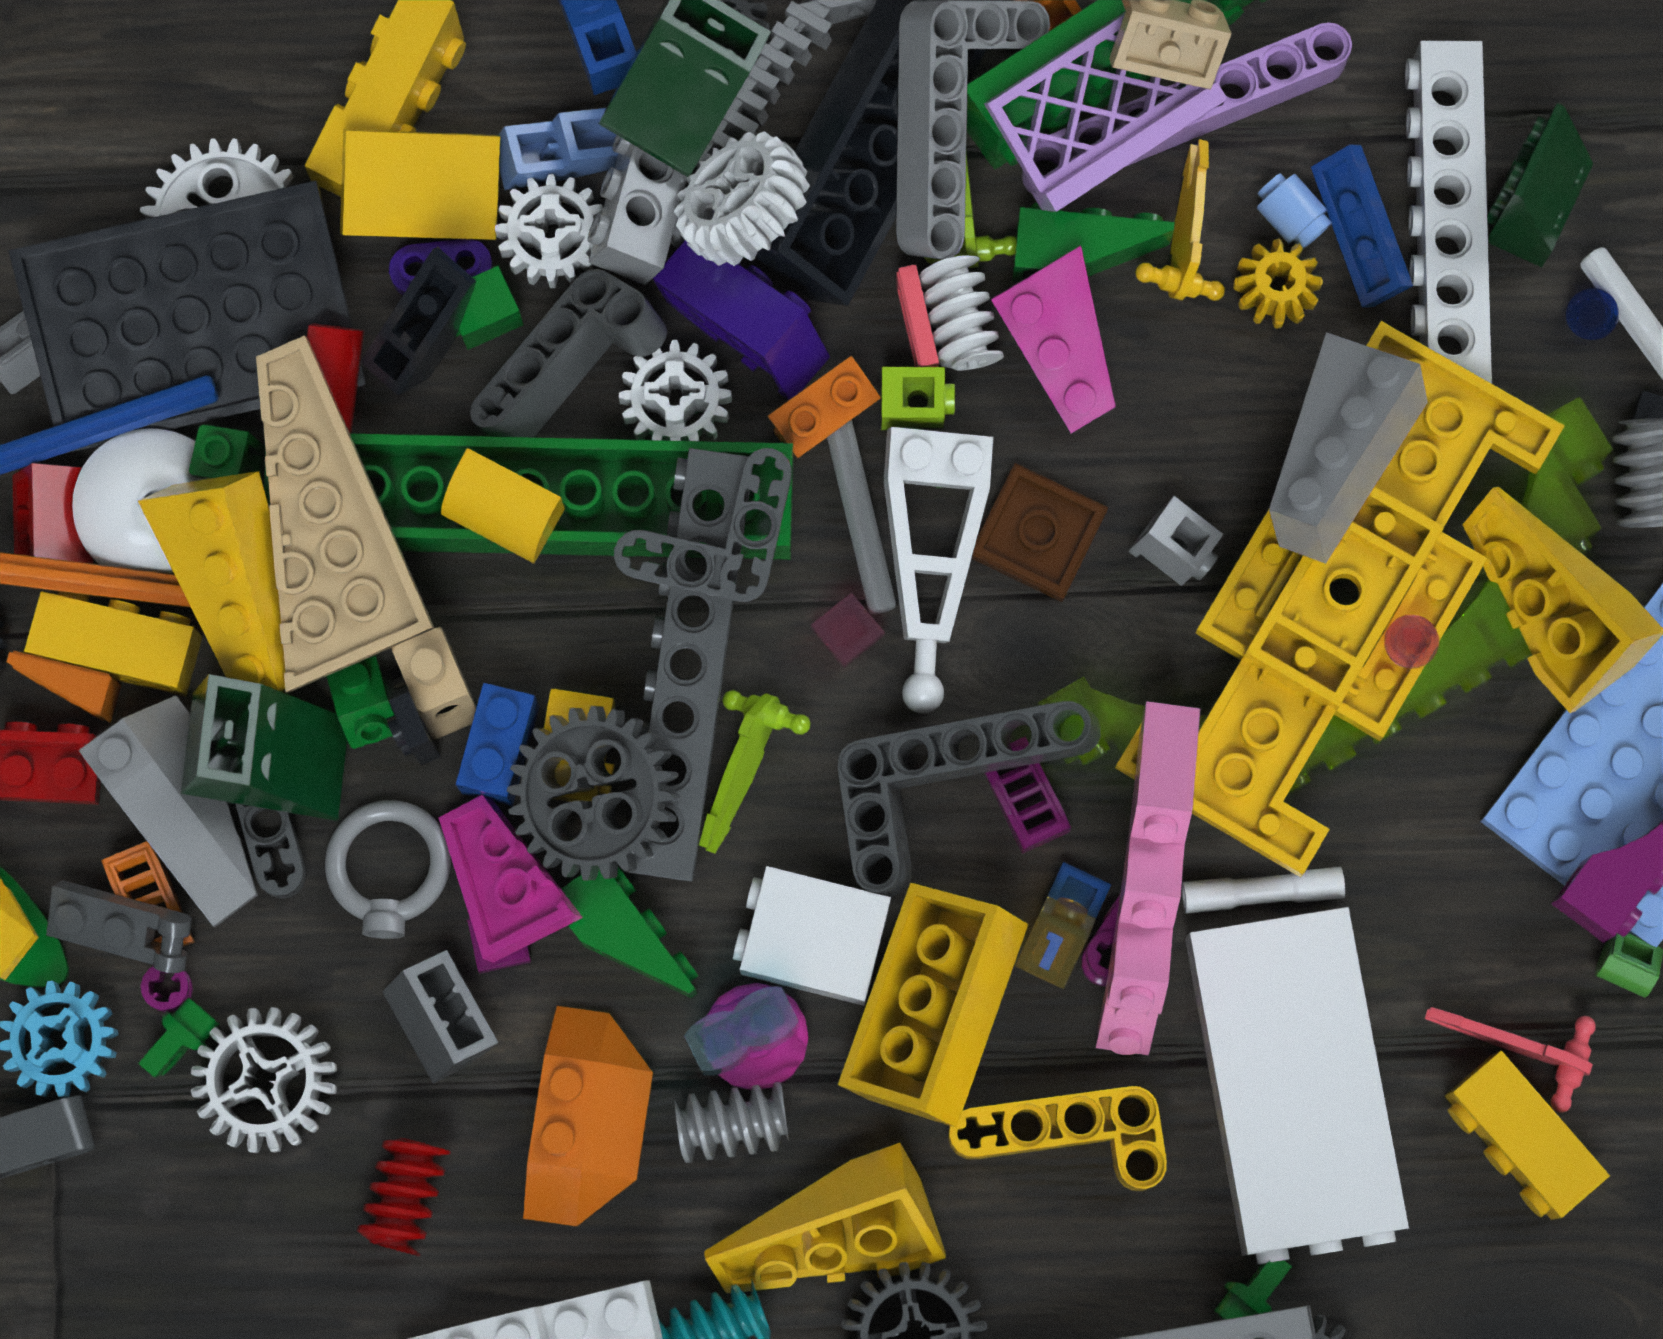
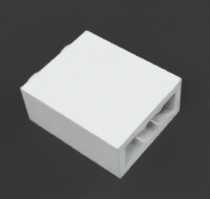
M766 866L763 879L754 877L752 880L746 908L753 909L755 912L750 930L740 928L733 960L741 961V975L865 1006L891 897Z

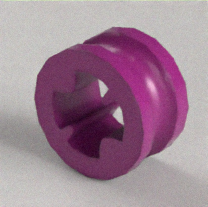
M154 967L149 968L142 978L141 993L146 1003L162 1012L166 1010L175 1012L188 997L191 998L193 992L192 980L188 973L183 971L172 973L174 976L171 978L176 983L180 982V991L171 993L169 1002H160L163 996L159 993H154L155 983H162L165 979V974L168 973L156 970Z

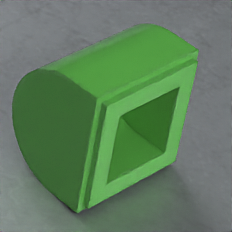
M1617 933L1613 938L1606 941L1595 968V976L1646 998L1659 979L1663 949L1659 946L1654 947L1630 933L1624 938Z

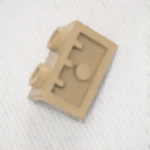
M1122 0L1126 12L1109 58L1112 67L1211 90L1232 34L1223 12L1216 5L1204 0H1192L1191 3L1177 0Z

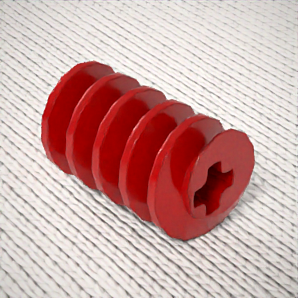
M402 1137L400 1139L384 1140L382 1148L392 1154L394 1159L378 1161L375 1167L387 1176L388 1180L370 1183L369 1189L381 1197L382 1200L377 1203L364 1204L363 1210L376 1220L373 1224L358 1225L357 1232L367 1238L369 1243L420 1257L421 1254L412 1248L408 1242L409 1240L425 1239L427 1236V1232L414 1222L415 1219L432 1217L433 1211L421 1203V1198L437 1197L439 1195V1190L427 1182V1178L443 1176L446 1170L433 1161V1157L450 1155L451 1151Z

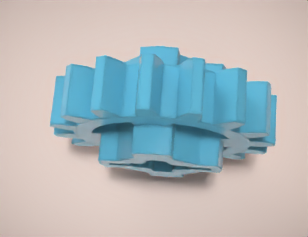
M47 981L45 995H42L32 987L26 989L29 1003L24 1006L12 1001L9 1007L17 1015L14 1022H0V1027L10 1032V1039L0 1042V1050L11 1052L13 1056L7 1060L3 1067L9 1072L22 1071L17 1080V1084L20 1087L28 1088L37 1081V1095L47 1097L52 1087L55 1086L58 1097L68 1098L71 1092V1084H75L81 1091L87 1092L90 1090L87 1076L91 1073L103 1078L106 1076L107 1072L99 1063L102 1057H116L117 1052L106 1047V1040L118 1036V1030L104 1027L103 1022L113 1014L111 1009L107 1007L94 1009L99 995L89 991L80 999V985L69 982L64 993H61L57 982ZM53 1005H70L68 1009L64 1007L59 1015L45 1016L40 1012ZM89 1024L92 1031L90 1050L86 1047L84 1030ZM54 1029L63 1032L62 1037L67 1041L65 1048L62 1050L53 1047L54 1042L49 1037ZM26 1030L30 1032L32 1046L28 1054H26L24 1042ZM69 1062L77 1067L61 1075L46 1074L48 1071H53L57 1064Z

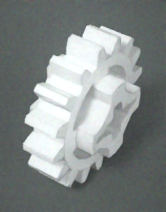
M548 174L546 186L539 187L533 178L527 179L529 192L522 194L513 188L510 191L514 206L500 205L499 207L500 217L507 222L495 225L497 238L506 240L498 246L502 258L514 256L510 262V268L515 275L522 272L525 268L527 269L529 284L534 285L540 276H546L549 287L555 288L558 276L563 275L572 284L576 279L575 270L578 268L585 272L593 270V265L588 263L593 244L588 242V233L598 213L602 214V204L590 206L594 197L589 187L577 194L574 178L569 177L563 187L557 186L554 174ZM562 203L575 208L583 218H580L579 214H569L562 207ZM540 204L530 215H525L530 209ZM549 225H558L559 229H556L555 237L546 238L545 233L548 232ZM520 244H524L525 248H535L542 255V260L529 255ZM573 247H579L573 254L563 259Z
M672 340L669 352L662 353L659 348L652 353V358L648 361L643 357L635 356L633 358L638 372L636 374L632 372L623 373V383L631 388V390L619 392V401L622 405L632 406L624 411L622 415L625 424L638 422L634 430V436L637 440H642L648 435L652 436V440L699 441V436L702 434L713 440L718 437L713 423L714 421L727 423L729 419L728 411L720 405L731 403L732 393L727 389H719L728 382V374L726 370L713 373L717 365V359L713 353L701 360L699 358L698 344L693 343L687 353L680 352L678 341ZM665 368V372L655 382H647L652 375ZM685 368L698 373L707 385H704V381H694L685 373ZM679 389L682 393L680 405L672 406L668 399L671 397V390ZM644 410H647V413H657L666 421V427L653 422ZM697 412H705L698 421L686 427V423Z

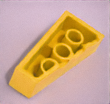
M398 0L390 17L386 18L379 15L371 31V34L374 35L370 48L371 56L368 62L361 61L360 63H355L347 79L348 83L345 89V97L349 100L345 107L340 104L333 107L305 164L311 181H318L320 187L341 197L343 129L416 132V128L413 126L422 111L429 112L439 97L441 85L438 83L447 68L453 70L458 65L466 48V42L463 41L464 35L453 1Z
M259 471L173 484L138 500L227 678L263 684L280 692L285 689V663L280 636L281 617L275 579L270 510Z

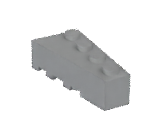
M1326 332L1269 508L1279 547L1322 563H1327L1428 403L1419 363Z

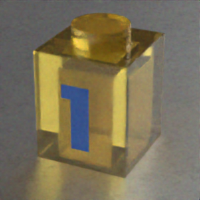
M1047 896L1015 966L1064 989L1096 919L1087 915V909L1074 900L1060 897L1057 901Z

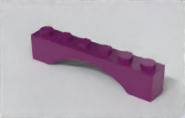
M1663 820L1641 838L1620 848L1593 854L1583 860L1551 904L1602 942L1613 938L1617 933L1624 938L1643 913L1636 906L1646 892L1649 891L1655 895L1663 887Z

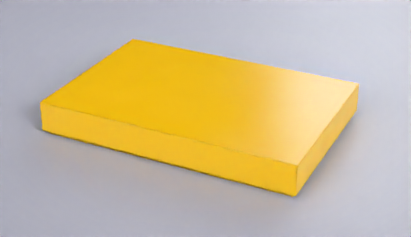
M343 129L340 234L350 236L496 240L495 225H497L500 136Z

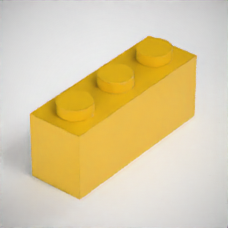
M43 591L40 592L24 649L26 654L107 673L117 681L187 696L203 638L194 627L190 626L191 619L165 611L160 612L159 618L139 614L140 607L120 600H109L107 607L90 603L89 595L58 591L57 595Z
M1502 1050L1492 1054L1444 1095L1452 1104L1447 1109L1452 1119L1467 1134H1470L1473 1130L1488 1146L1483 1151L1486 1158L1502 1175L1506 1176L1510 1172L1524 1188L1519 1193L1522 1200L1540 1218L1545 1214L1551 1220L1563 1218L1610 1177L1607 1171Z

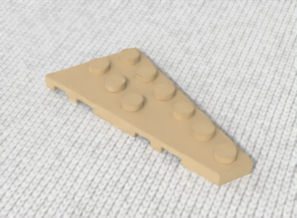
M305 335L256 356L261 420L264 424L266 447V476L268 477L271 505H269L275 579L281 617L280 636L284 651L285 692L288 693L434 629V625L313 348Z

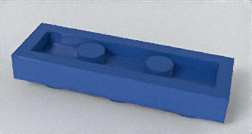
M1348 145L1311 166L1361 306L1375 307L1413 287L1362 146Z

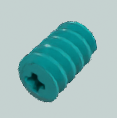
M752 1279L750 1296H746L740 1287L735 1284L731 1286V1303L726 1304L717 1292H713L710 1299V1311L706 1312L697 1300L694 1299L690 1301V1318L685 1319L676 1307L670 1308L669 1326L665 1327L659 1320L663 1339H750V1336L753 1335L756 1339H771V1331Z

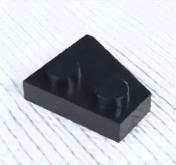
M396 667L384 672L383 678L389 702L395 714L386 718L398 748H401L404 756L413 753L421 766L441 758L433 738L417 711L400 668Z

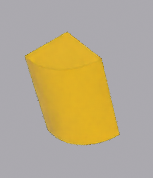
M467 448L447 487L442 502L441 514L520 557L535 563L565 508L560 496Z

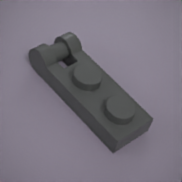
M62 880L52 886L46 935L152 964L156 970L161 972L180 973L186 967L187 952L183 950V941L185 937L190 935L192 918L182 912ZM155 929L162 935L161 943L154 941Z

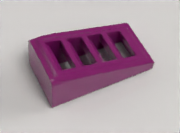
M1026 736L1010 743L1013 751L1023 750L1029 745ZM1040 763L1020 766L1000 776L997 771L984 773L1022 854L1071 831L1072 827ZM1026 775H1031L1034 783L1010 794L1007 793L1004 785ZM1039 792L1043 801L1017 812L1014 803ZM1048 811L1051 820L1026 830L1023 824L1024 821Z

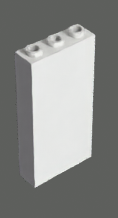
M1349 907L1189 933L1185 941L1242 1256L1256 1254L1257 1264H1263L1269 1260L1270 1262L1290 1259L1288 1248L1309 1245L1312 1256L1342 1251V1239L1362 1236L1364 1247L1396 1242L1394 1231L1408 1229L1409 1226Z

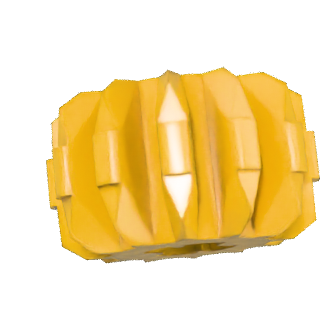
M1280 238L1273 241L1270 252L1258 243L1251 252L1253 259L1241 258L1237 269L1242 276L1235 278L1233 289L1240 293H1245L1238 303L1240 310H1247L1254 306L1257 308L1253 317L1255 324H1260L1266 314L1272 316V324L1276 329L1283 326L1285 314L1291 321L1298 324L1304 318L1303 308L1313 310L1316 307L1318 298L1313 292L1320 290L1323 280L1321 277L1311 274L1317 266L1316 258H1307L1300 261L1299 256L1302 252L1300 243L1295 244L1290 253L1284 252L1283 243ZM1275 276L1286 281L1280 291L1270 287Z

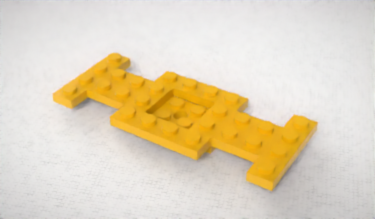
M1383 321L1379 323L1366 346L1420 364L1428 400L1425 408L1326 564L1279 547L1268 509L1195 633L1241 661L1198 732L1192 814L1300 878L1305 873L1330 829L1283 801L1333 715H1336L1378 741H1381L1488 559L1442 532L1489 449H1492L1536 475L1565 427L1560 422ZM1339 578L1351 580L1358 588V600L1350 605L1337 603L1331 597L1330 583ZM1141 724L1115 769L1134 780Z

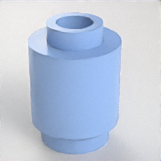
M1279 173L1257 193L1263 200L1257 206V210L1288 244L1292 242L1295 244L1300 243L1302 250L1317 239L1332 224L1325 215L1327 212L1326 207L1296 174L1286 179Z

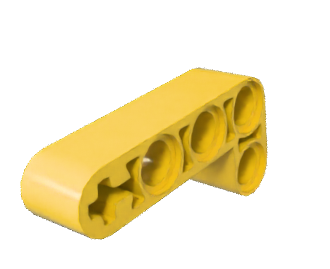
M1137 1086L969 1108L962 1111L957 1128L950 1126L948 1129L950 1147L957 1155L965 1159H982L1110 1141L1114 1171L1117 1179L1124 1187L1132 1191H1143L1152 1188L1163 1179L1166 1172L1167 1160L1157 1101L1148 1090ZM1128 1097L1136 1098L1144 1104L1146 1119L1142 1125L1130 1127L1121 1121L1118 1115V1106L1122 1099ZM1083 1105L1091 1111L1094 1119L1093 1126L1088 1133L1076 1134L1069 1130L1064 1121L1065 1112L1068 1107ZM1029 1112L1039 1120L1041 1125L1040 1134L1035 1140L1030 1142L1021 1141L1013 1134L1011 1121L1018 1113ZM992 1115H1002L1001 1134L1006 1146H996L997 1135L981 1138L978 1145L979 1148L976 1149L970 1148L968 1140H959L957 1133L965 1129L966 1120H975L977 1128L983 1129L995 1126L996 1123ZM1134 1151H1143L1153 1159L1154 1172L1152 1177L1146 1181H1138L1132 1178L1127 1171L1126 1160L1129 1154Z

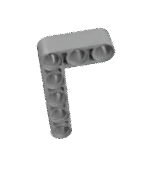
M917 0L910 2L904 8L899 22L896 235L901 250L907 255L946 259L954 257L962 248L965 236L968 49L1025 48L1049 32V15L1040 3L1004 0Z

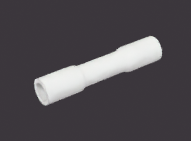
M1341 867L1306 870L1301 878L1291 873L1245 879L1218 878L1182 882V898L1186 914L1229 910L1242 905L1283 901L1301 903L1345 898V882Z

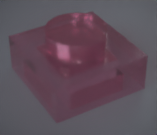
M852 592L811 624V630L843 668H846L885 635L883 629Z

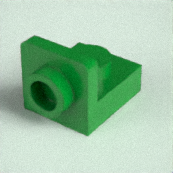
M201 425L198 429L189 473L196 478L211 479L259 471L262 479L266 447L248 431Z

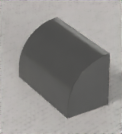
M447 950L403 970L382 991L433 1084L469 1065L498 1044L497 1039Z

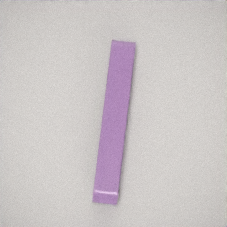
M1322 23L1221 64L1214 81H1217L1220 87L1226 84H1235L1242 88L1245 96L1238 99L1227 97L1226 101L1128 165L1333 82L1343 72L1351 53L1352 41L1349 33L1338 24ZM1319 46L1329 47L1335 51L1338 58L1330 61L1323 60L1316 55L1314 48ZM1272 65H1281L1288 69L1291 77L1284 80L1276 79L1270 75L1267 68ZM1177 82L1167 87L1177 89L1184 83ZM1158 92L1155 103L1168 94ZM1147 95L1118 106L1117 113L1132 117L1143 111ZM1096 115L1079 122L1074 141L1084 143L1087 141L1096 142L1101 139L1105 117ZM1115 119L1113 130L1124 124L1125 121ZM1067 128L1050 135L1065 138ZM1038 139L1033 157L1034 163L1048 160L1058 167L1063 145ZM1072 147L1070 158L1082 150ZM1022 170L1023 185L1031 193L1034 191V188Z

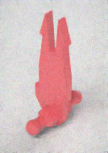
M1433 1007L1427 1009L1424 1019L1558 1067L1555 1075L1558 1087L1550 1102L1551 1107L1556 1112L1564 1113L1570 1109L1573 1090L1581 1086L1584 1075L1590 1076L1593 1064L1588 1062L1592 1051L1588 1043L1590 1036L1595 1032L1596 1024L1589 1016H1580L1576 1020L1573 1039L1567 1041L1564 1050L1450 1012Z

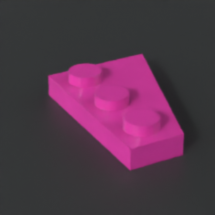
M1080 245L991 299L1070 433L1075 432L1116 407Z
M481 795L438 817L484 960L494 963L583 918L535 854L528 853L527 849L529 846L520 835H516V829L493 799Z

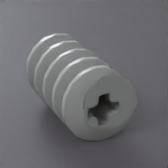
M1663 418L1619 421L1618 423L1627 425V430L1612 436V442L1628 446V451L1613 457V463L1629 467V472L1614 478V483L1629 487L1630 493L1615 499L1617 505L1631 508V514L1617 519V525L1629 528L1663 526Z
M780 1082L773 1084L770 1099L765 1098L759 1085H753L749 1102L744 1101L738 1088L731 1089L728 1104L723 1105L716 1090L709 1092L707 1105L703 1108L695 1093L688 1095L685 1110H680L675 1101L679 1145L685 1163L693 1162L696 1146H700L707 1160H714L718 1143L722 1144L728 1157H735L739 1141L743 1140L751 1155L757 1154L760 1138L765 1139L772 1152L778 1151L782 1135H786L789 1141L783 1091Z

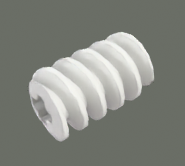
M966 255L946 258L930 265L919 275L921 287L927 289L923 295L925 304L928 308L932 309L928 314L930 325L933 328H937L933 333L934 343L937 347L942 348L937 353L939 364L957 371L985 367L1004 357L1003 351L987 350L986 345L997 340L999 334L997 331L982 330L984 324L994 320V313L991 311H978L977 306L990 299L988 292H973L972 287L985 281L984 273L968 271V267L980 260L977 256Z

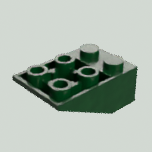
M665 0L598 124L686 177L690 176L751 72L771 31L720 0Z
M1557 103L1548 119L1542 116L1537 117L1521 149L1518 150L1505 177L1507 179L1487 215V223L1493 225L1488 236L1489 244L1541 268L1552 253L1594 164L1565 106Z
M208 674L193 692L181 794L337 821L339 819L347 738L337 714L263 684Z

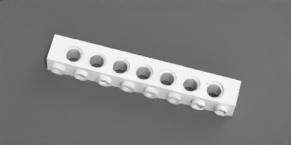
M1420 41L1413 59L1408 58L1405 65L1406 89H1414V107H1408L1406 135L1407 138H1415V156H1409L1407 183L1408 187H1416V205H1411L1409 209L1408 230L1409 236H1417V255H1411L1409 275L1413 286H1418L1419 305H1412L1411 334L1412 336H1419L1421 344L1492 384L1482 41ZM1435 91L1449 93L1453 97L1455 105L1442 106L1433 99L1432 93ZM1439 139L1447 140L1454 145L1457 153L1454 155H1443L1435 149L1433 141ZM1439 188L1451 190L1456 195L1458 203L1453 205L1441 203L1436 198L1434 190ZM1440 237L1452 239L1457 244L1459 253L1453 255L1443 253L1438 249L1435 239ZM1444 286L1453 288L1459 294L1461 302L1454 305L1444 303L1438 297L1436 289ZM1442 336L1453 337L1460 343L1462 353L1457 355L1445 353L1438 344V338Z

